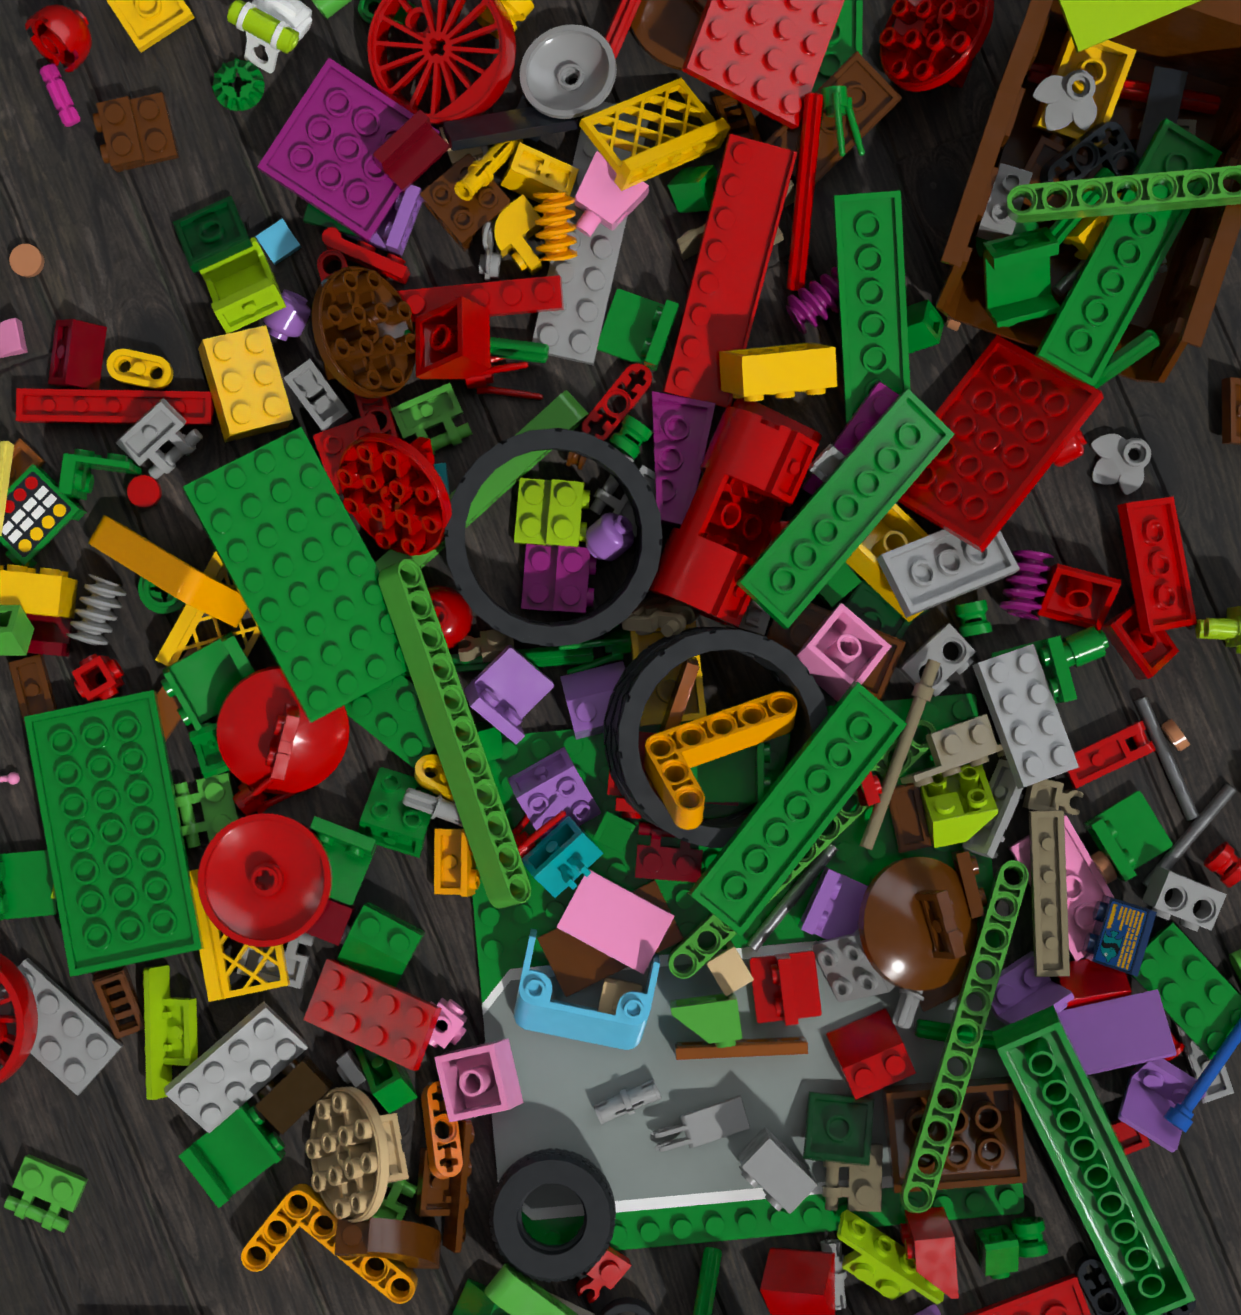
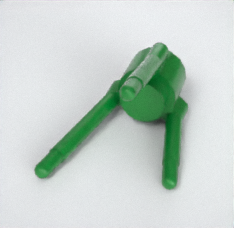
M839 85L822 88L821 126L825 111L826 117L835 118L839 156H845L842 116L847 114L860 156H863L865 151L853 111L852 97L847 95V87Z
M618 624L608 631L609 633L603 634V639L558 646L559 650L604 646L605 653L611 652L609 655L593 660L592 663L581 664L567 671V674L588 670L611 661L623 660V654L632 653L630 631L623 630Z

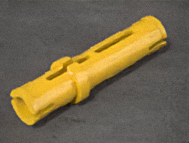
M523 139L497 143L480 160L474 161L468 167V173L454 186L457 196L465 201L471 200L481 187L487 186L493 180V174L515 152L519 142L523 143Z

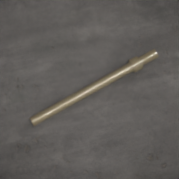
M928 659L920 682L915 683L911 694L914 696L905 720L907 725L900 734L881 786L882 794H879L881 802L874 805L860 846L867 849H873L927 701H931L935 689L932 686L941 664L937 661Z

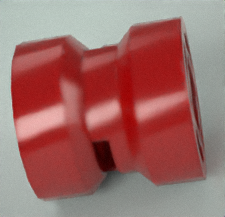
M1228 842L1220 844L1208 855L1203 865L1211 872H1216L1220 876V881L1227 888H1230L1241 880V858L1234 854V848Z

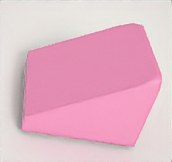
M11 318L0 322V358L28 353L22 321L17 318Z

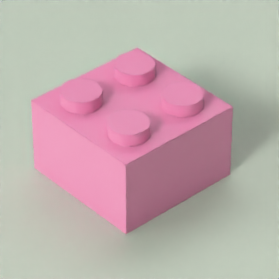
M841 603L822 621L795 656L807 667L810 673L809 676L812 674L816 683L838 702L854 681L859 682L861 685L864 683L891 648V645Z
M509 1038L449 1051L434 1057L449 1122L509 1110L524 1103Z

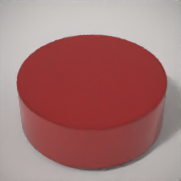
M140 475L130 481L127 495L134 505L140 508H151L160 501L162 489L156 479L147 475Z

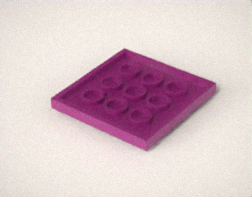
M328 58L258 164L257 169L369 243L402 192L376 166L372 154L414 114L331 58ZM432 127L438 134H440V131Z

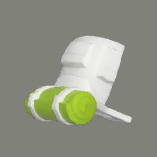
M235 0L228 9L227 21L235 25L237 29L246 32L245 60H249L255 66L271 74L275 70L278 53L280 51L286 54L291 52L296 47L298 41L310 29L312 10L300 0H253L252 3ZM260 44L263 45L268 55V61L258 58L254 52V47H258Z

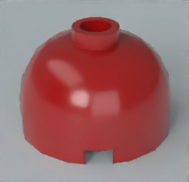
M54 4L41 8L27 19L25 27L26 30L31 27L34 33L30 38L33 45L50 63H54L56 67L61 62L64 66L68 67L64 70L65 72H73L89 55L92 46L91 33L88 28L89 23L80 11Z
M442 585L428 587L448 649L454 648L471 630L473 622L472 609L460 592L454 588Z

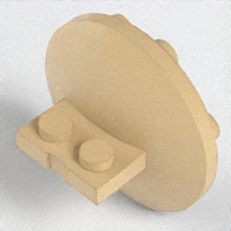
M355 1087L332 1089L321 1100L317 1101L310 1139L307 1140L305 1146L306 1154L311 1159L313 1171L311 1184L313 1190L320 1193L325 1205L337 1219H349L348 1221L351 1223L368 1220L378 1211L383 1202L388 1183L409 1179L405 1154L402 1151L400 1140L402 1138L397 1113L379 1115L369 1097Z

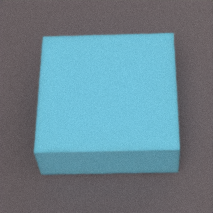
M283 219L255 236L274 265L302 248Z

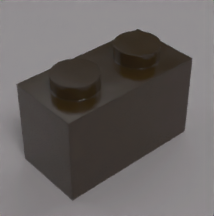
M308 1056L301 1062L295 1058L281 1071L285 1077L277 1085L271 1081L257 1094L261 1100L255 1107L282 1135L334 1084Z

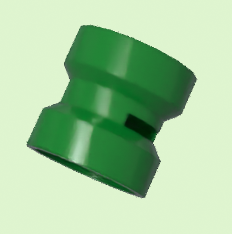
M626 415L621 422L622 428L618 433H614L608 442L621 453L635 460L640 453L639 447L643 442L649 440L653 432L637 419Z
M987 600L954 606L956 616L960 618L961 625L958 629L962 637L993 632L991 622L986 617V612L988 611ZM982 618V621L966 623V620Z
M1028 1216L1011 1221L1012 1232L1016 1235L1019 1243V1257H1039L1049 1252L1047 1241L1043 1239V1231L1045 1230L1044 1218Z

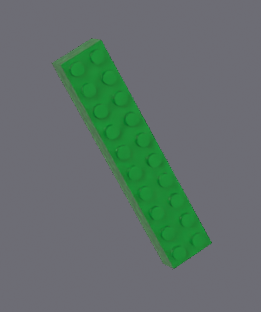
M1054 1005L993 1031L992 1036L996 1049L1128 1314L1161 1315L1195 1301L1196 1299L1188 1279Z

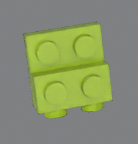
M520 478L514 543L579 547L580 541L586 542L587 522H581L582 509L589 510L590 490H584V482Z

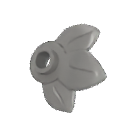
M1085 70L1072 71L1065 77L1051 75L1039 83L1032 96L1036 100L1047 104L1044 120L1049 131L1062 129L1072 121L1080 129L1086 131L1092 125L1097 115V106L1093 99L1096 83L1093 76ZM1075 81L1082 82L1084 86L1080 94L1075 93L1072 89Z
M496 221L485 222L482 227V244L486 253L480 255L479 274H485V281H490L491 278L499 279L501 253L494 252Z
M1114 433L1100 436L1091 443L1092 449L1101 457L1093 468V482L1101 485H1110L1118 482L1125 495L1136 491L1144 481V467L1151 459V449L1144 440L1139 438L1126 440ZM1130 449L1138 451L1139 458L1137 460L1130 459L1128 455Z

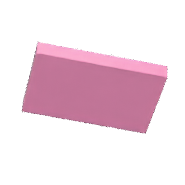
M590 870L591 874L588 877L583 876L556 927L644 974L675 915Z

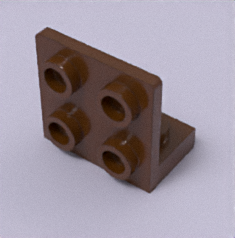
M470 153L461 158L419 194L423 205L464 252L474 244L472 236L482 229L483 224L490 222L511 203L510 199L494 180L487 186L481 187L469 201L462 200L457 196L454 186L468 173V167L476 161Z

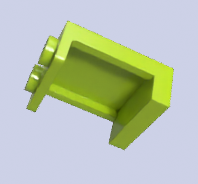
M255 237L250 239L252 247L200 270L213 301L211 303L213 311L226 334L286 307L269 262Z

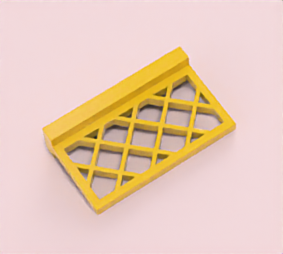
M682 77L582 118L579 124L617 173L614 182L621 191L719 149L730 129L729 124L724 118L718 120L713 118ZM678 91L685 99V104L668 99L669 94ZM652 103L662 106L661 114L645 110L644 104ZM666 109L683 113L682 121L666 116ZM626 113L636 116V125L618 120L619 115ZM688 115L700 118L705 125L700 127L687 123ZM642 119L658 123V132L641 127ZM599 123L612 127L611 135L598 132L594 125ZM664 125L681 130L680 136L673 137L664 134ZM616 130L634 134L633 142L615 137ZM639 136L656 141L655 146L649 148L638 144ZM613 147L630 151V157L621 161L613 151Z
M215 551L203 573L221 582L225 577L226 584L236 588L234 584H230L227 570ZM186 604L155 660L170 666L178 661L184 650L195 647L199 650L201 645L211 643L224 636L221 635L217 618L211 615L202 617L204 612ZM213 618L218 637L199 642L196 632L198 623ZM240 621V630L232 633L234 636L242 634L245 644L243 652L248 657L261 633L257 626L244 629L242 621ZM255 630L250 640L247 641L245 633ZM193 634L195 644L187 645Z
M199 869L191 870V882L204 949L199 950L208 1001H217L290 985L283 944L271 946L267 953L259 947L244 944L235 959L224 952L223 944L228 936L225 934L221 936V931L207 916L198 892ZM249 947L263 956L254 972L239 963ZM274 950L276 952L277 959L271 956ZM226 960L232 963L229 968H227ZM267 960L278 966L280 981L269 983L258 975ZM235 967L251 976L243 988L231 990L229 976ZM254 980L261 983V985L251 986Z

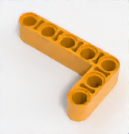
M103 515L88 541V544L175 598L237 628L247 610L236 589L197 570L106 515Z
M785 691L774 692L656 733L646 740L645 770L673 822L678 827L686 830L695 829L703 820L705 796L690 768L791 732L794 728L797 710V700L791 693Z
M297 1184L289 1190L248 1241L241 1253L242 1264L250 1271H262L270 1264L299 1226L335 1255L337 1218L325 1205L320 1193L315 1192L307 1184ZM292 1196H304L308 1206L303 1209L295 1207L292 1202ZM322 1215L328 1216L333 1222V1227L330 1229L321 1228L317 1218ZM276 1220L283 1222L286 1225L287 1232L284 1234L274 1232L271 1223ZM258 1246L263 1248L266 1258L262 1260L254 1258L251 1254V1247ZM337 1256L392 1302L403 1304L413 1297L418 1278L412 1268H406L405 1263L394 1259L376 1257L381 1259L385 1266L382 1270L377 1271L371 1269L368 1264V1260L373 1257ZM403 1278L408 1281L410 1288L406 1291H399L395 1288L393 1281Z

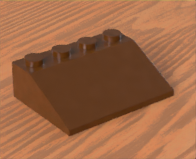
M1011 1077L969 1079L937 1190L1027 1183L1020 1095ZM933 1082L893 1085L882 1088L884 1122L894 1193H900ZM941 1090L938 1093V1103L944 1108H951L954 1103L952 1093L948 1090ZM932 1122L928 1127L929 1137L934 1141H940L944 1136L943 1126L938 1122ZM923 1154L918 1160V1167L924 1174H930L935 1168V1163L931 1156ZM914 1187L909 1192H917L922 1190L918 1187Z

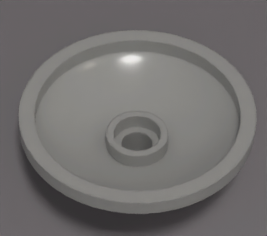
M575 24L552 28L536 38L523 56L520 66V83L523 93L536 110L549 117L570 119L585 115L597 108L611 92L617 72L615 55L607 40L592 28ZM571 79H578L575 84H568Z

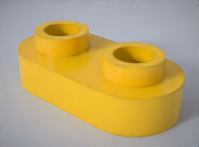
M118 349L112 352L107 360L109 374L122 383L160 390L167 387L173 379L171 364L160 356L129 349ZM126 361L130 362V370L127 372H122V363ZM157 368L162 369V376L159 379H153V371Z
M434 754L422 756L415 765L414 777L416 782L436 795L442 794V798L454 802L439 756ZM431 771L434 772L436 776L433 778H429L425 775V773Z

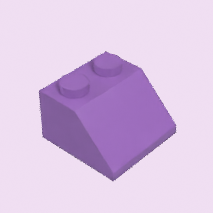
M623 661L560 677L576 740L604 733V718L609 699L625 669Z

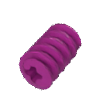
M837 267L831 269V277L827 274L820 276L821 285L816 281H811L809 283L810 292L805 288H800L798 290L799 299L794 295L787 297V312L803 335L807 333L806 322L814 328L818 326L816 316L819 315L825 321L829 320L827 309L830 308L836 314L839 313Z
M1016 550L1012 552L1014 559L1019 561L1017 564L1020 569L1015 573L1017 575L1006 577L1005 582L1013 586V588L1004 589L1002 594L1009 598L1010 601L1000 602L999 607L1010 615L1038 621L1039 618L1033 615L1031 610L1041 609L1042 605L1034 601V597L1045 596V593L1038 589L1037 585L1048 583V580L1042 577L1040 572L1051 570V567L1043 563V560L1054 558V556L1034 550Z

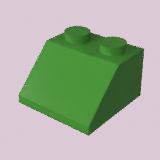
M734 992L728 996H725L724 993L669 1000L671 1015L709 1044L716 1043L717 1048L731 1047L736 1045L735 1040L743 1039L738 1002Z

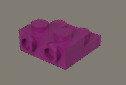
M526 544L521 609L586 614L587 607L593 608L594 588H588L589 575H596L597 559L585 547Z

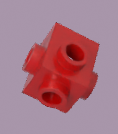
M93 654L80 661L79 665L81 667L71 672L76 680L74 685L83 698H87L88 701L112 699L119 694L117 689L125 685L121 678L124 672L115 658L110 660L109 656ZM100 673H103L107 680L102 685L98 682Z

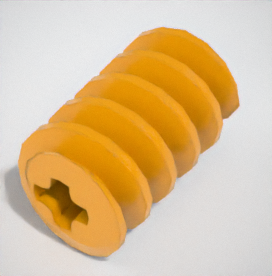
M565 191L533 193L534 198L543 200L542 204L534 207V211L543 213V217L534 220L536 225L544 227L543 231L535 234L536 238L545 240L544 244L536 247V251L545 253V257L539 259V261L568 260L578 256L577 251L568 248V246L577 243L576 237L567 235V233L576 229V224L566 221L576 216L575 211L566 208V206L575 202V198L565 195Z

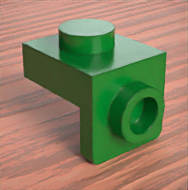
M217 723L202 724L200 730L188 733L205 779L230 770L219 751L216 733Z

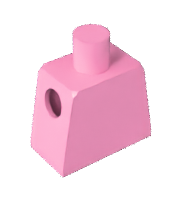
M598 151L595 153L575 196V206L583 211V214L576 223V229L588 237L592 236L600 223L613 231L649 193V185L644 182L621 191L614 182L617 173Z

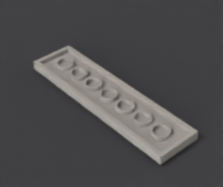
M603 101L593 111L585 114L583 118L616 104ZM622 113L619 115L618 120L636 125L637 117ZM642 119L641 127L648 128L649 120ZM599 123L594 125L598 132L611 135L612 127ZM582 129L580 130L572 165L579 169L570 195L574 198L595 153L599 152ZM617 129L615 137L633 142L634 134ZM639 136L638 144L644 146L646 138ZM613 147V151L621 161L630 157V151ZM574 202L566 206V208L575 211L576 216L566 221L576 224L583 211L577 208ZM628 216L613 231L600 223L591 237L584 235L578 229L567 233V235L577 239V243L568 246V248L577 251L578 256L568 260L550 261L547 276L560 275L562 277L564 310L539 312L532 340L535 343L547 344L549 346V356L594 366L599 337L604 323Z

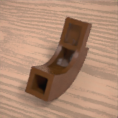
M371 1217L370 1220L351 1223L348 1221L349 1219H337L336 1256L388 1258L405 1263L406 1268L439 1269L441 1233L433 1227L387 1218Z

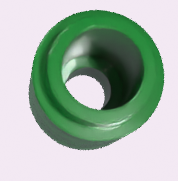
M1094 626L1064 637L1062 642L1068 666L1074 665L1076 668L1106 656L1105 648L1109 647L1103 630L1097 631Z

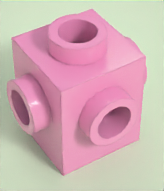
M441 998L436 1005L442 1008L438 1020H444L448 1028L442 1031L435 1025L429 1044L435 1048L440 1045L445 1049L449 1042L456 1045L465 1034L467 1029L463 1025L467 1017L463 1014L465 1010L455 1001L449 999L447 1002L444 998Z

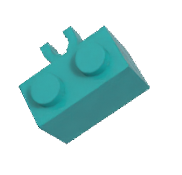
M568 816L522 858V862L533 878L556 898L568 886L574 890L578 886L574 880L582 873L588 877L591 874L588 867L604 853L592 841L590 836Z

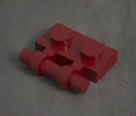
M639 822L638 835L651 836V845L637 844L635 878L696 883L701 876L703 849L690 848V843L681 839L680 847L661 846V837H677L650 822Z

